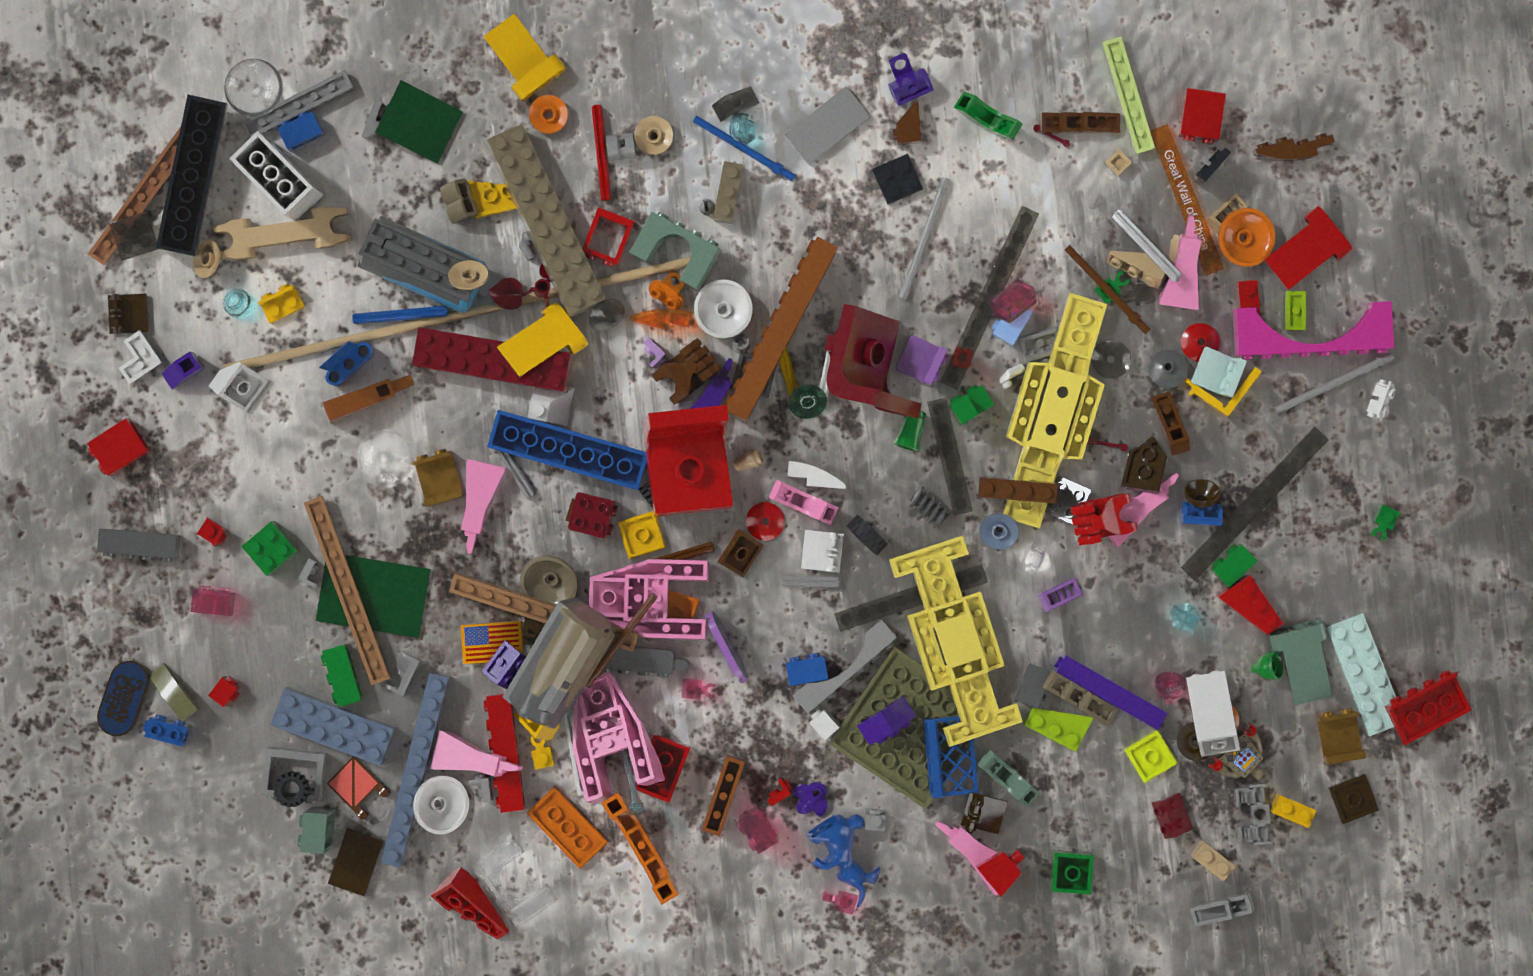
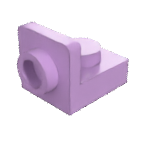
M648 338L644 342L646 345L644 349L652 357L654 355L657 356L650 363V366L652 368L655 366L659 368L666 361L664 357L667 354Z

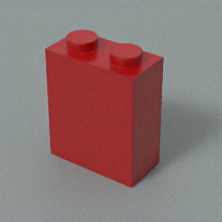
M1187 88L1184 93L1178 137H1183V140L1188 142H1194L1195 139L1202 140L1203 144L1209 145L1219 141L1226 93Z
M130 418L123 419L87 443L89 454L92 458L98 460L100 471L104 475L107 474V476L115 475L151 451Z

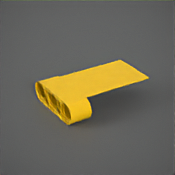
M512 14L483 36L517 82L511 88L521 102L531 97L566 69V66L556 54L550 57L545 55L515 14Z
M554 302L541 311L542 318L497 347L519 377L564 347L574 355L588 346L584 335L558 302Z

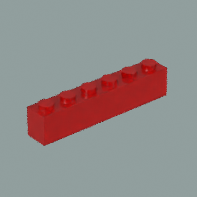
M505 693L488 695L483 703L484 710L488 712L489 719L486 720L487 731L491 732V739H488L489 750H493L494 754L507 757V762L520 765L513 705L503 698ZM521 770L506 771L502 776L493 778L494 789H498L499 796L496 797L497 809L500 808L501 813L520 811L526 808Z

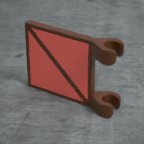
M355 756L326 783L361 820L366 819L369 813L360 804L375 789L382 797H387L391 793Z

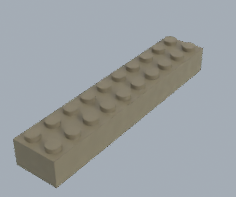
M523 124L488 138L486 146L567 315L572 318L604 304L606 298Z

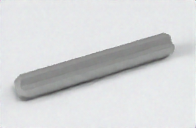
M496 450L526 499L535 496V491L512 455Z

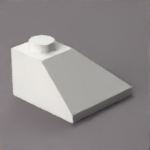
M241 362L219 370L209 384V387L219 396L246 412L268 380Z
M534 387L527 418L567 426L575 388L569 387L568 393Z

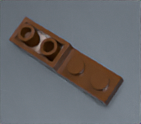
M1326 133L1315 136V140L1308 142L1307 138L1297 141V145H1295L1293 138L1287 140L1286 136L1276 139L1275 144L1269 145L1268 142L1257 145L1253 155L1273 161L1306 160L1318 156L1317 148L1331 145L1335 140L1333 134L1327 136Z

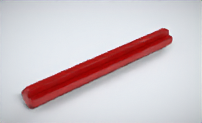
M593 105L591 108L600 195L602 201H609L612 198L603 110L601 105Z

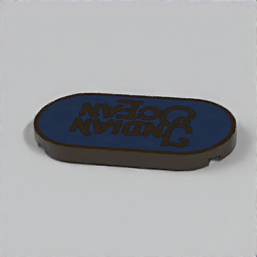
M133 660L123 661L117 664L110 674L97 713V721L100 728L110 736L125 735L136 725L150 683L149 674L141 663Z

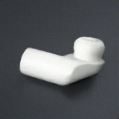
M1023 364L1009 368L1000 378V384H1002L1004 389L1013 385L1010 380L1011 378L1025 372Z

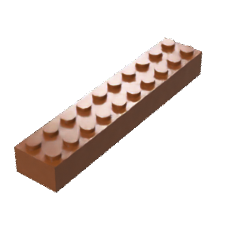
M818 236L816 240L811 239L806 249L807 257L802 256L797 266L798 274L792 275L788 283L789 291L783 292L779 300L780 308L774 309L770 317L771 325L769 327L765 326L760 337L763 339L760 344L756 343L751 354L754 356L751 362L747 360L742 370L745 373L742 379L738 377L733 389L736 390L733 396L729 395L724 405H727L728 414L747 423L785 348L838 250L837 246Z

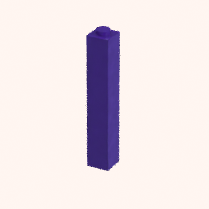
M1065 654L1063 657L1059 656L1054 664V667H1056L1055 672L1159 730L1168 714Z

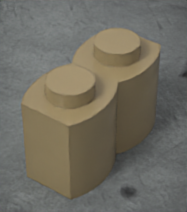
M465 178L454 180L440 187L441 197L446 204L447 215L452 224L464 222L477 215V207L471 197V188Z

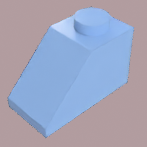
M1026 310L1003 316L1001 320L996 319L991 328L994 330L992 335L1013 346L1033 311Z

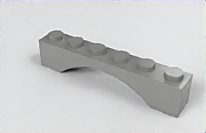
M880 619L866 631L865 641L860 653L846 670L827 680L806 683L792 696L807 713L810 711L815 713L822 707L820 703L825 698L829 701L837 694L835 690L839 686L844 688L852 681L850 677L853 674L859 675L866 669L864 665L869 661L873 663L881 656L879 652L884 648L887 650L896 643L894 639L897 637Z

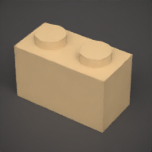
M1202 840L1190 854L1192 858L1223 882L1235 868L1234 864Z

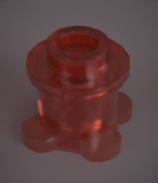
M957 347L953 354V365L960 368H969L972 365L973 350ZM965 355L966 360L960 361L959 356Z

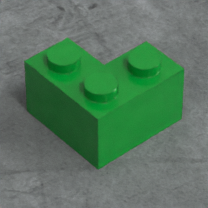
M975 384L966 390L968 394L962 397L960 393L950 400L951 404L948 407L960 426L994 405L982 385L978 387Z

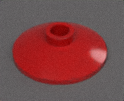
M1193 324L1182 334V351L1193 361L1199 362L1204 347H1209L1216 351L1219 350V335L1208 324ZM1200 338L1205 341L1203 346L1198 344Z
M758 503L747 513L746 527L749 533L758 540H772L784 528V515L781 509L773 503ZM765 517L769 520L767 525L761 523V520Z

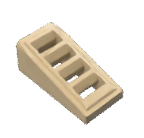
M1237 193L1230 197L1206 220V223L1217 234L1224 220L1220 212L1227 217L1230 212L1226 207L1232 212L1237 210L1231 203L1232 201L1240 209L1249 207Z

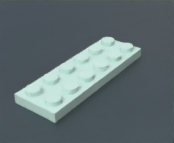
M1360 613L1326 626L1327 633L1368 736L1394 727L1384 706L1389 704V700L1396 696L1364 614Z

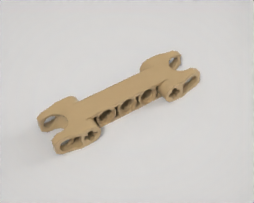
M332 207L315 208L310 210L311 219L257 227L251 226V219L249 218L231 220L214 226V233H230L233 237L232 247L229 250L220 251V259L256 258L255 248L311 240L315 242V249L336 247L342 243L352 241L351 234H336L332 228L336 218L349 215L348 209Z

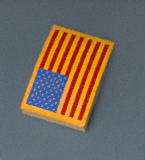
M521 621L461 625L463 664L488 663L504 641L509 642L523 654Z

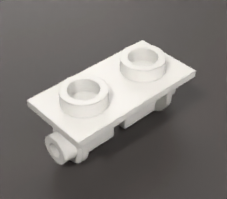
M1380 379L1376 383L1373 396L1379 397V400H1370L1366 411L1368 412V417L1375 418L1376 415V418L1382 422L1383 417L1387 416L1389 400L1393 399L1396 391L1395 385L1389 381L1387 385V381Z

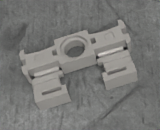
M1265 783L1250 784L1249 788L1234 789L1235 806L1239 807L1242 803H1247V805H1250L1252 825L1244 828L1242 825L1237 826L1239 844L1253 842L1256 845H1267L1272 843L1268 839L1267 824H1271L1269 804L1265 802L1264 787H1268ZM1258 809H1264L1266 812L1265 817L1261 820L1255 817V812Z

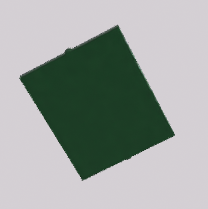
M400 80L389 103L386 105V110L375 133L438 164L449 140L452 138V133L463 111Z

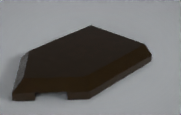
M1153 436L1139 447L1129 451L1121 483L1122 488L1154 494L1160 492L1168 456Z

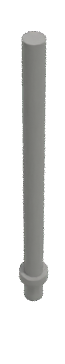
M942 177L939 187H936L935 199L899 297L903 300H907L942 199L947 194L946 188L950 180L948 178Z
M1392 353L1382 357L1377 356L1374 361L1274 407L1275 412L1280 414L1377 367L1382 368L1385 363L1394 360Z

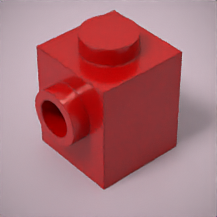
M223 676L208 696L222 707H226L230 702L234 703L239 697L240 693L238 691L241 687L237 685L238 681L233 677Z

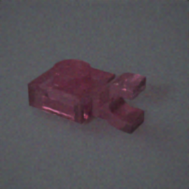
M842 890L838 891V895L824 891L822 899L823 901L834 903V910L853 915L858 895Z

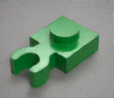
M1123 271L1115 275L1114 281L1110 277L1105 280L1118 295L1121 293L1118 287L1125 286L1130 282L1129 279L1125 282L1119 280ZM1099 286L1094 289L1105 304L1112 301Z
M1381 504L1373 521L1378 526L1372 529L1370 536L1374 537L1376 532L1380 531L1382 534L1380 541H1384L1387 537L1386 529L1393 530L1400 512Z

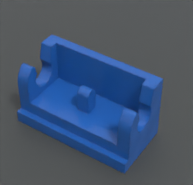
M1182 502L1180 523L1222 526L1223 506H1221L1222 504H1215L1208 508L1197 509L1189 502Z

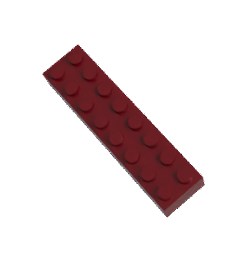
M418 327L412 366L568 393L574 355L558 351L519 377L497 348L504 343L503 341Z

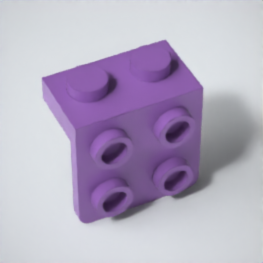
M912 335L896 365V370L928 386L932 382L936 384L940 372H937L940 364L944 366L949 356L946 354L947 349L935 346Z

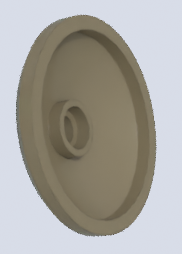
M542 555L531 559L524 566L520 576V585L525 595L557 605L559 601L575 597L578 589V579L575 571L566 561L555 556Z

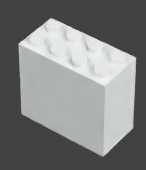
M258 131L229 158L285 216L294 221H298L324 196L270 139Z

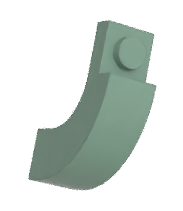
M991 750L977 764L1027 808L1040 794Z

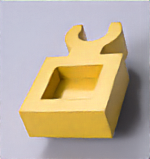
M531 736V743L536 747L535 750H531L535 770L554 766L551 747L544 746L546 740L542 739L538 743L535 741L534 736Z

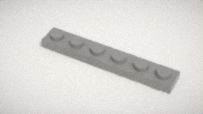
M343 70L240 123L248 139H250L257 131L264 134L280 126L282 122L289 119L292 120L298 117L299 114L310 111L354 89L346 71Z

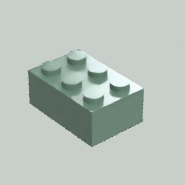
M312 807L303 812V815H300L299 827H302V835L298 836V847H301L300 852L324 854L333 848L336 808Z

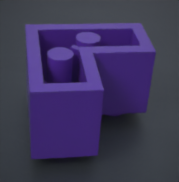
M903 696L862 721L857 727L869 745L875 742L879 745L888 739V735L892 738L900 733L899 728L904 729L912 724L910 720L916 714Z

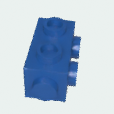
M156 714L155 717H150L149 720L145 721L143 726L144 737L182 747L186 745L191 726L185 725V721L182 722L175 719L172 722L167 720L166 716Z

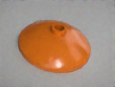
M1237 209L1231 212L1220 226L1218 233L1219 247L1226 259L1235 265L1243 267L1258 265L1273 250L1275 244L1274 226L1268 216L1257 209ZM1241 234H1244L1243 241L1240 240Z

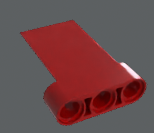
M1319 206L1304 216L1308 224L1305 228L1264 259L1288 290L1332 255L1340 261L1353 250L1349 241Z

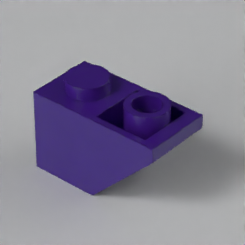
M190 351L174 361L161 374L173 390L205 368L196 354Z

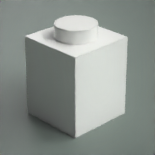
M826 708L822 711L818 709L810 716L812 718L810 725L824 740L841 726Z

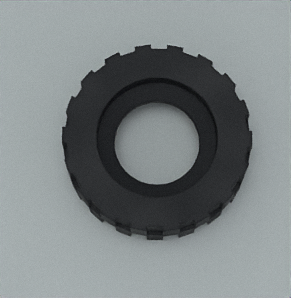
M856 515L846 525L875 555H878L888 545L859 515Z

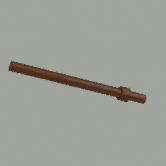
M1071 245L1065 249L1066 253L1129 317L1128 320L1132 324H1135L1144 334L1151 330L1142 321L1137 311L1134 312Z
M652 592L600 660L586 687L590 688L597 677H601L604 673L606 665L658 598L655 593Z

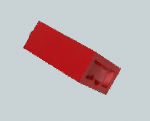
M598 207L582 247L586 258L594 261L596 258L603 260L602 264L612 268L614 265L619 266L635 226V221ZM600 218L626 227L615 258L589 249Z

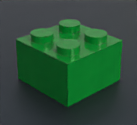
M270 521L241 546L266 576H271L300 551L275 521Z
M1053 850L1050 890L1052 892L1091 895L1094 855L1087 852Z

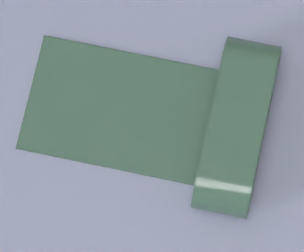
M1315 619L1276 629L1269 633L1272 651H1283L1294 705L1331 697L1332 691L1321 641L1328 638L1324 620Z

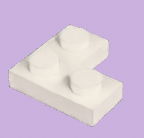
M141 330L124 340L134 358L119 367V370L129 384H132L163 363Z

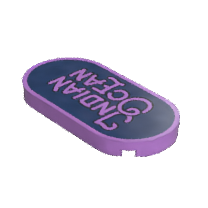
M714 611L707 613L705 617L710 619V622H708L710 631L733 674L737 678L740 677V683L748 681L747 670L721 620Z

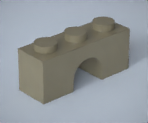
M724 161L713 216L714 221L733 224L744 168L743 164Z

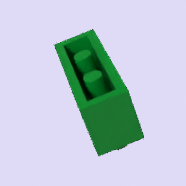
M348 644L323 650L321 661L328 670L326 678L328 684L333 687L334 692L331 695L334 704L341 707L364 700Z

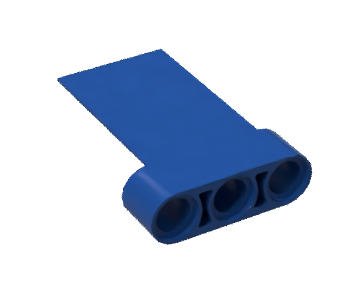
M348 341L319 367L328 371L325 376L327 383L333 386L344 384L374 356V348L365 342L355 344ZM363 346H367L369 349V353L365 357L360 355V349ZM352 359L354 367L348 370L345 367V363L347 360ZM334 372H338L340 375V379L336 383H333L331 380V375Z

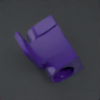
M901 53L889 59L895 81L889 83L888 87L898 106L934 90L925 69L921 68L914 72L906 53ZM898 60H904L905 66L902 69H896L895 63Z

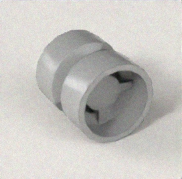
M624 133L621 137L617 134L606 135L609 161L620 160L621 156L625 159L636 158L633 133Z

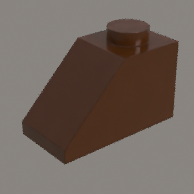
M918 102L913 103L896 123V128L893 129V140H897V145L921 143Z

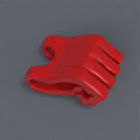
M1129 493L1088 500L1071 507L1072 515H1076L1072 518V523L1074 526L1078 525L1074 528L1076 536L1080 535L1078 537L1079 546L1102 542L1101 538L1126 535L1138 530L1137 522H1125L1119 517L1123 506L1132 501Z

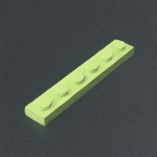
M1122 37L1102 42L1135 154L1153 150L1155 146Z

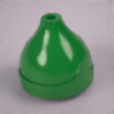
M1270 651L1261 655L1256 663L1251 665V672L1258 674L1266 680H1280L1284 672L1280 654L1276 651Z

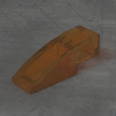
M655 309L632 315L629 320L668 331L670 323L689 328L693 313L680 309Z

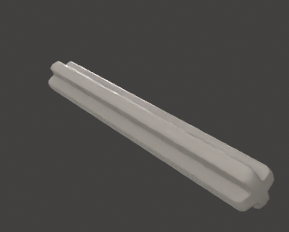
M1122 210L1115 211L1112 218L1173 282L1179 281L1182 273Z

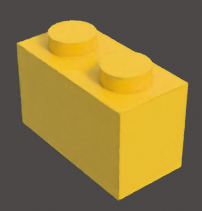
M1276 793L1270 807V812L1307 828L1310 827L1317 811Z

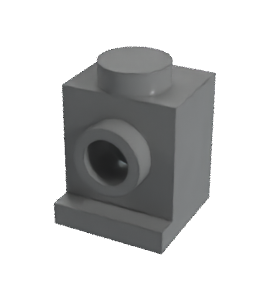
M866 808L865 830L885 831V809Z

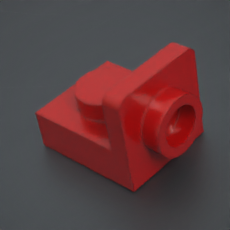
M207 517L197 535L210 542L211 545L218 546L225 542L228 530Z
M778 778V782L783 789L780 791L777 788L769 793L770 797L767 801L770 806L791 795L790 790L792 787L787 779Z

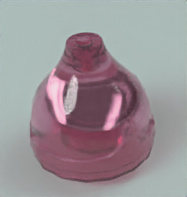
M1163 672L1156 676V692L1164 699L1166 704H1172L1182 694L1185 682L1180 674Z

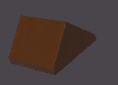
M738 529L717 562L739 576L744 577L764 545Z

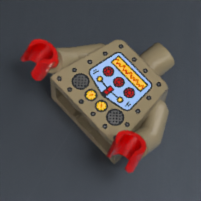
M1248 722L1250 727L1247 730L1242 727L1243 732L1238 735L1240 750L1221 753L1217 758L1213 757L1215 764H1208L1211 769L1231 778H1239L1240 776L1245 778L1251 773L1258 780L1264 775L1265 771L1258 765L1263 760L1261 755L1263 748L1260 737L1256 732V727L1251 722Z

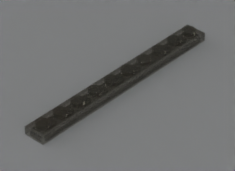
M1021 206L940 383L958 390L1040 213Z
M1314 426L1226 518L1222 526H1219L1180 568L1193 581H1196L1329 439Z

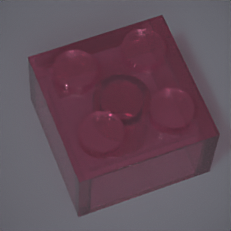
M759 805L739 816L737 826L742 835L746 833L748 836L747 843L753 852L756 850L760 854L779 842V837Z

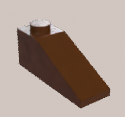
M1170 391L1151 397L1171 455L1174 456L1189 451L1190 439Z

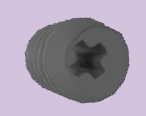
M922 486L910 499L911 504L909 507L917 506L916 513L923 511L922 518L929 516L927 523L935 521L933 526L935 529L942 524L950 513L946 514L948 509L946 506L940 509L941 501L936 504L934 503L935 496L928 498L930 495L929 491L922 493L924 490Z

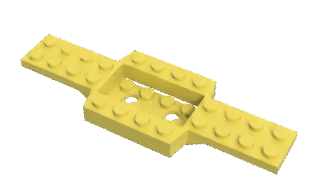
M1069 293L1049 362H1028L1006 434L1008 439L1023 447L1013 480L1054 482L1062 459H1083L1105 384L1088 375L1107 304ZM1049 370L1050 377L1047 383V387L1044 393V397L1041 403V407L1038 413V417L1034 426L1031 439L1028 440V436L1031 430V426L1034 420V416ZM1061 386L1066 387L1068 390V394L1064 398H1060L1057 395V390ZM1049 424H1054L1057 429L1056 433L1052 436L1046 433V427ZM1007 499L1003 514L1011 516L1016 522L1040 529L1047 503Z

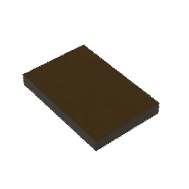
M347 828L328 884L365 896L384 840Z

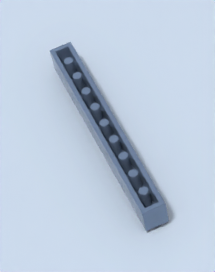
M435 672L429 673L381 860L383 864L399 868L403 865L415 819L413 810L414 798L425 780L450 676Z

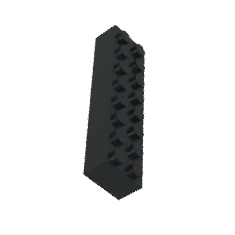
M187 94L156 248L190 256H196L228 105L225 102Z

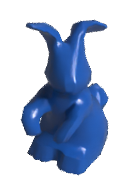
M836 814L806 833L811 842L816 845L823 842L829 851V855L821 861L816 857L812 865L823 870H829L838 866L837 879L858 889L859 900L856 908H859L867 892L863 883L874 885L879 878L880 867H877L871 874H867L852 858L851 849L855 837L854 830L862 829L865 826L863 817L856 814L850 818H845L840 814Z

